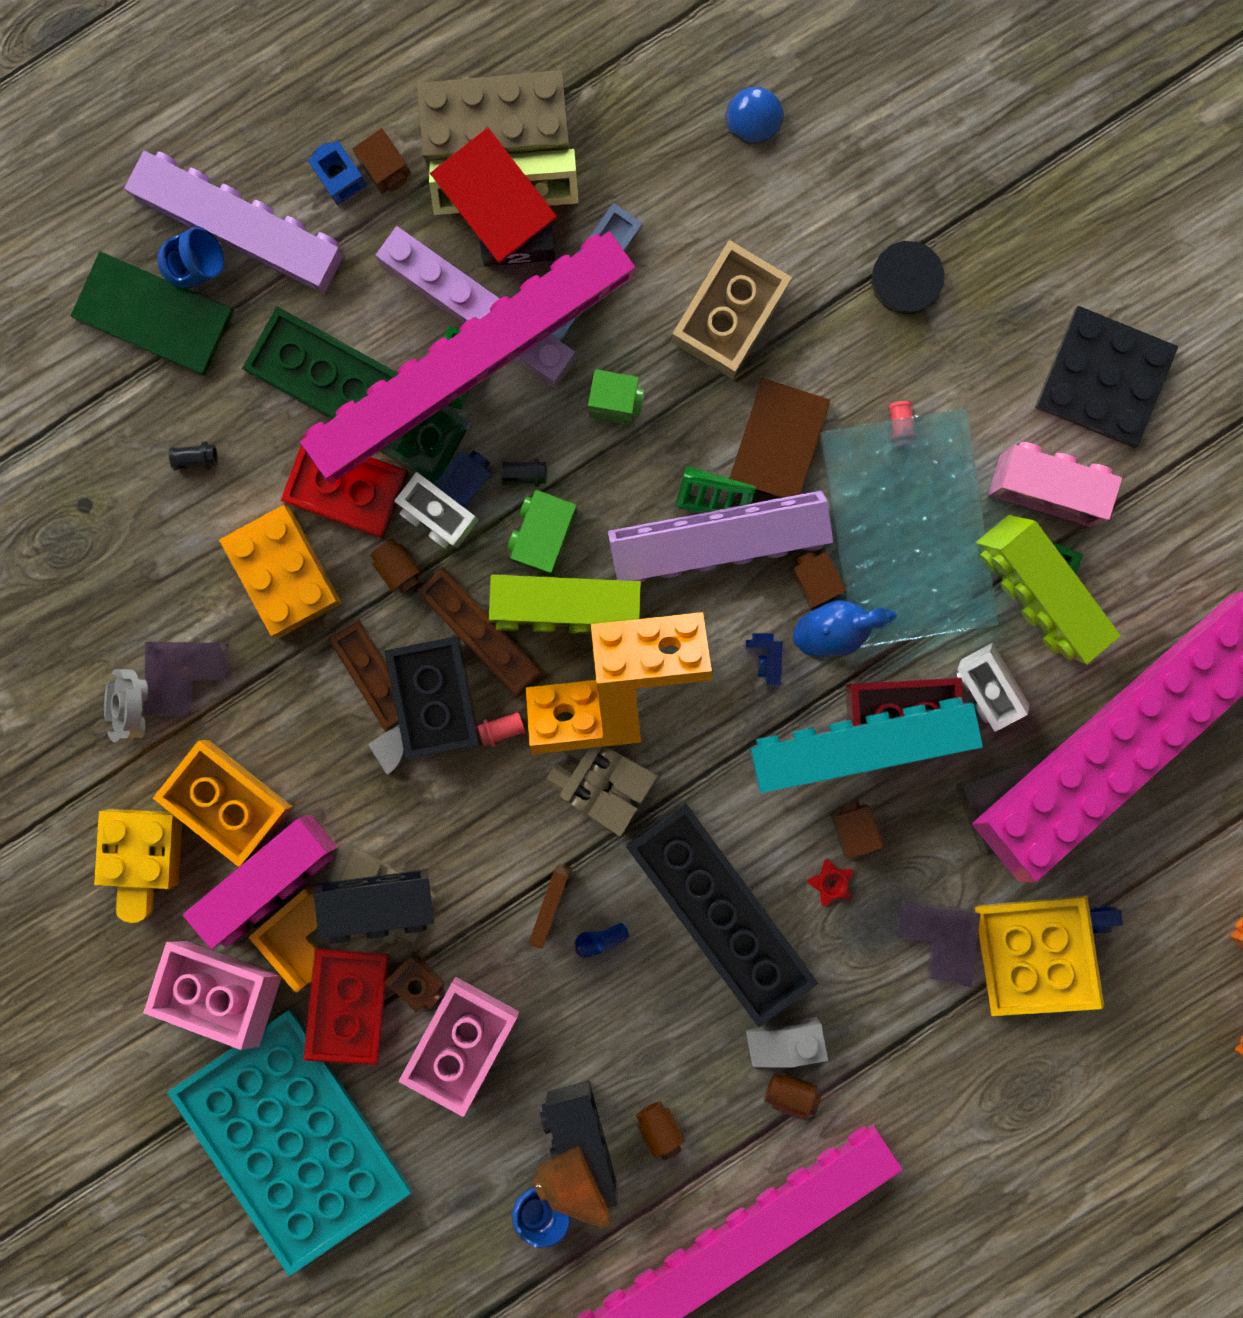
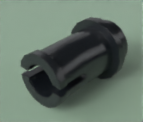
M204 441L201 442L200 446L171 447L169 449L170 466L173 468V471L197 467L211 470L212 466H217L218 464L216 446Z
M535 458L534 462L502 461L503 485L535 484V487H539L540 484L547 483V463L540 462L539 458Z

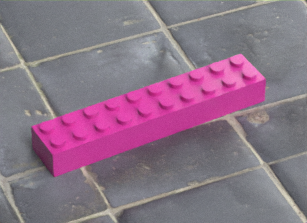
M1243 591L1228 596L972 823L1018 882H1037L1243 696Z

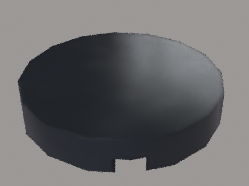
M901 241L890 245L879 255L873 267L871 284L876 298L884 307L891 311L902 312V314H914L925 310L935 302L943 288L944 269L940 258L930 247L916 241Z

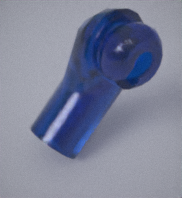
M620 922L603 931L582 932L575 939V951L582 958H589L592 955L600 954L628 939V930Z

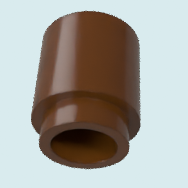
M394 539L385 542L371 553L370 556L374 560V568L392 593L400 591L405 595L421 583L418 577L422 574V571L402 544L398 545Z
M785 1073L782 1076L773 1074L764 1102L772 1104V1109L805 1121L809 1114L815 1116L820 1104L821 1095L816 1093L817 1085Z
M661 1101L648 1105L636 1114L639 1121L637 1127L653 1157L661 1156L663 1160H667L682 1151L680 1145L685 1141V1138L668 1107L665 1108Z

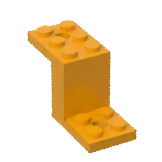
M703 612L591 624L596 680L526 687L531 754L641 743L636 689L712 680ZM667 646H674L679 649L674 654H664L660 650ZM564 712L574 715L568 721L556 719L557 715Z

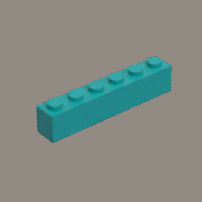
M962 697L939 701V709L926 711L925 705L904 708V716L889 719L888 712L866 716L867 723L857 726L852 725V720L829 724L831 731L816 734L815 727L794 731V739L779 741L778 735L756 739L757 746L750 747L749 750L758 792L765 793L982 748L983 745L974 703H963Z

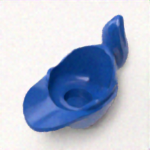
M838 600L828 602L807 613L798 621L793 632V640L801 651L811 656H845L859 649L869 638L873 628L883 629L889 626L897 617V613L885 608H877L868 612L861 606L849 601Z

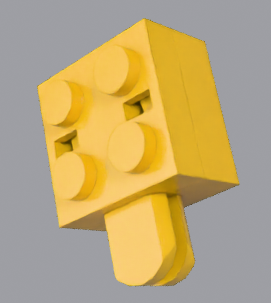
M124 809L99 811L94 885L117 886L116 913L118 918L124 922H140L152 914L154 888L170 889L179 885L182 822L170 812Z

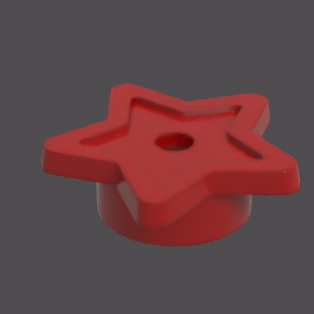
M826 859L823 862L821 874L808 879V884L820 891L822 906H827L836 898L851 900L852 895L848 888V882L854 871L853 869H837L829 859ZM830 880L835 881L834 886L829 885Z

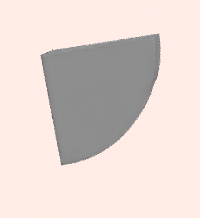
M399 725L368 744L387 775L397 768L404 754Z

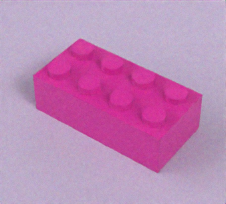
M311 814L298 818L186 911L183 917L210 949L220 944L227 948L250 931V928L246 925L247 923L252 921L255 924L278 907L275 902L277 898L280 897L284 900L304 886L307 882L302 877L307 873L313 876L328 866L334 860L331 853L338 847Z

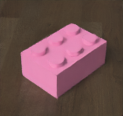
M1020 442L1019 446L1014 445L999 456L988 493L989 497L1090 528L1110 520L1122 477L1112 474L1113 469L1100 464H1091L1090 467L1076 463V457L1064 453H1056L1055 457L1041 453L1042 448L1040 446L1027 442Z
M188 941L166 942L143 1013L240 1050L260 1047L282 977L274 972Z
M455 977L398 1082L464 1117L511 1031L519 1011Z

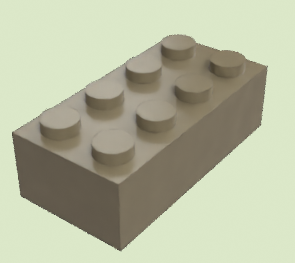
M562 70L417 83L422 151L427 168H430V160L448 159L487 127H489L509 154L569 149Z

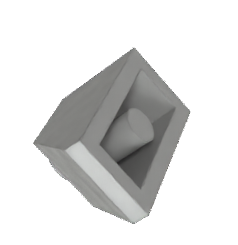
M817 1017L746 1030L752 1067L792 1068L828 1061L822 1025Z

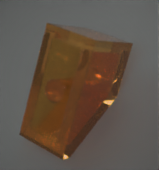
M579 1146L537 1166V1178L533 1180V1183L541 1201L548 1200L552 1210L604 1229L610 1226L611 1214Z

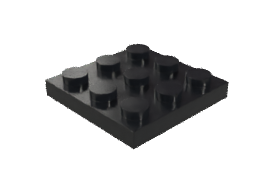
M1077 306L1073 311L1035 408L1136 448L1139 446L1179 346Z

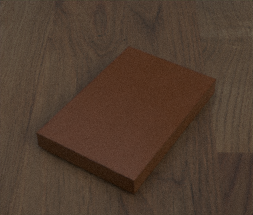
M762 378L729 479L756 486L755 491L776 498L800 495L831 400Z
M559 863L553 872L529 940L530 945L543 949L571 867Z

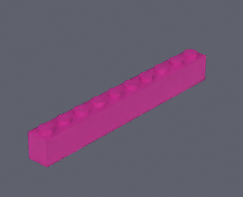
M609 231L603 236L599 234L591 236L581 245V251L572 257L567 254L556 260L550 267L552 270L541 278L538 275L531 277L521 285V292L510 299L508 296L500 298L489 308L490 313L481 319L473 317L466 321L459 328L460 333L450 340L442 338L435 342L428 349L429 354L418 362L416 359L409 360L397 370L398 375L388 382L381 380L367 390L368 396L357 403L350 401L341 406L335 413L337 417L328 423L319 422L309 428L304 434L306 438L301 440L300 443L331 485L633 279L635 266L612 233Z
M874 1125L868 1129L866 1126L860 1127L848 1136L847 1139L849 1141L838 1149L836 1147L826 1149L817 1157V1163L808 1169L805 1167L798 1168L787 1177V1183L776 1190L774 1187L765 1190L756 1198L757 1203L746 1210L739 1208L732 1212L726 1218V1224L717 1230L713 1228L705 1230L695 1239L696 1244L685 1251L682 1248L675 1250L664 1260L666 1264L655 1271L648 1269L635 1278L633 1286L624 1292L621 1289L612 1292L604 1299L603 1306L594 1312L590 1309L586 1310L576 1318H683L903 1171V1169Z

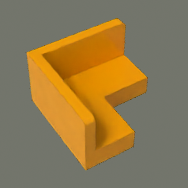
M312 885L302 890L248 937L295 993H298L311 982L314 949L317 948L308 937L317 929L313 896L315 888Z

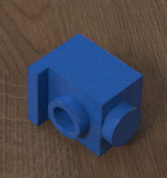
M338 140L332 144H322L315 149L312 154L313 156L308 159L312 169L337 206L367 187L362 175ZM340 168L343 170L335 177H331L334 169Z

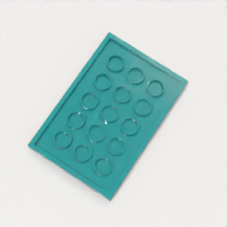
M292 1008L266 1025L260 1047L243 1050L233 1047L167 1092L288 1276L412 1193V1188L329 1063L303 1060L306 1029Z

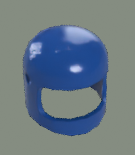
M195 226L165 241L158 251L157 262L162 276L168 283L177 288L189 289L220 275L224 268V255L218 240L213 234L202 227Z

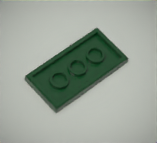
M99 251L70 317L205 376L234 311L228 306L189 289L177 288L168 283L166 279Z
M276 306L242 367V370L330 419L337 417L336 411L350 401L357 403L368 396L367 390L381 380L388 382L398 375V372Z

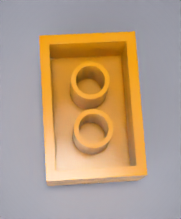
M282 505L219 539L271 637L281 638L342 604L292 509Z
M198 740L152 798L238 867L243 865L261 849L293 808L292 805L210 740Z

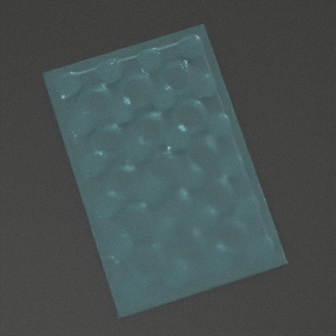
M962 408L819 432L842 581L847 590L844 592L845 600L861 606L868 612L877 608H885L897 613V617L889 626L883 629L873 628L869 638L860 648L998 625L991 571L981 561L979 554L982 551L975 543L985 535L967 409Z

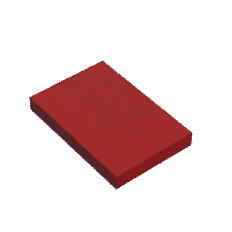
M489 127L430 172L432 178L499 264L557 219L555 213Z
M301 444L280 501L384 539L397 504L395 499L401 493L408 471L370 457L330 485Z
M314 949L303 1055L304 1061L378 1065L386 986L384 982L387 976L389 954Z

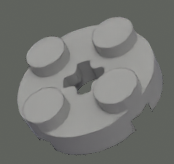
M115 669L111 674L117 676L116 680L108 681L106 685L104 718L105 722H112L114 731H107L112 742L129 743L134 738H142L144 736L145 720L141 713L142 702H145L147 699L148 686L146 680L138 679L134 670Z

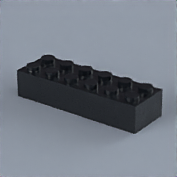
M685 801L626 844V848L758 1028L818 984Z

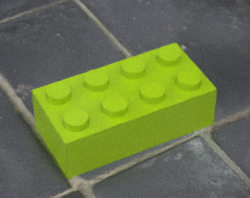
M1008 515L975 542L982 551L979 554L981 561L992 572L996 570L1003 579L1000 583L1002 589L1013 600L1016 598L1024 607L1021 611L1022 615L1033 627L1036 628L1038 626L1045 635L1042 638L1043 643L1054 655L1061 654L1069 661L1074 659L1088 664L1121 637L1035 520Z
M491 575L489 623H496V630L518 631L519 625H532V632L554 633L556 626L569 627V633L590 634L592 633L591 624L639 619L641 581Z

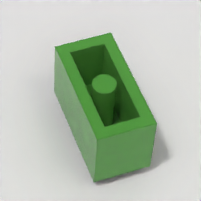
M595 369L588 403L589 418L632 425L633 416L640 417L644 399V389L638 388L639 377Z
M535 490L532 498L526 496L519 514L520 517L525 518L520 532L513 531L507 546V551L512 552L510 559L513 562L553 576L576 514L577 505Z

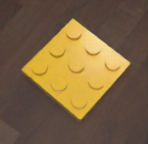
M1087 895L987 904L975 907L991 1016L1096 1010L1104 1007Z

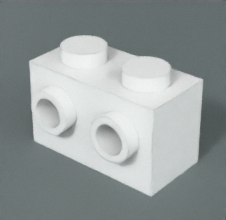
M418 472L414 474L395 499V502L403 507L399 514L416 527L422 522L432 529L428 536L445 549L449 543L458 548L479 521L472 513Z
M993 643L961 659L957 669L959 671L957 677L962 678L964 690L966 692L971 691L977 701L975 706L981 719L985 723L989 722L994 732L1028 715L1030 704Z

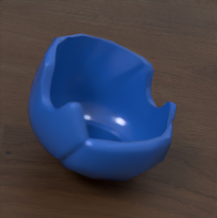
M749 87L741 90L729 101L725 118L731 134H736L746 143H759L768 141L780 130L784 113L780 100L768 89Z
M543 1187L526 1190L516 1199L511 1212L514 1231L524 1242L536 1248L555 1246L566 1237L571 1224L569 1207L564 1206L562 1198L556 1193Z

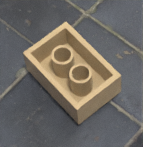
M729 240L673 331L671 343L733 379L788 289L792 277Z

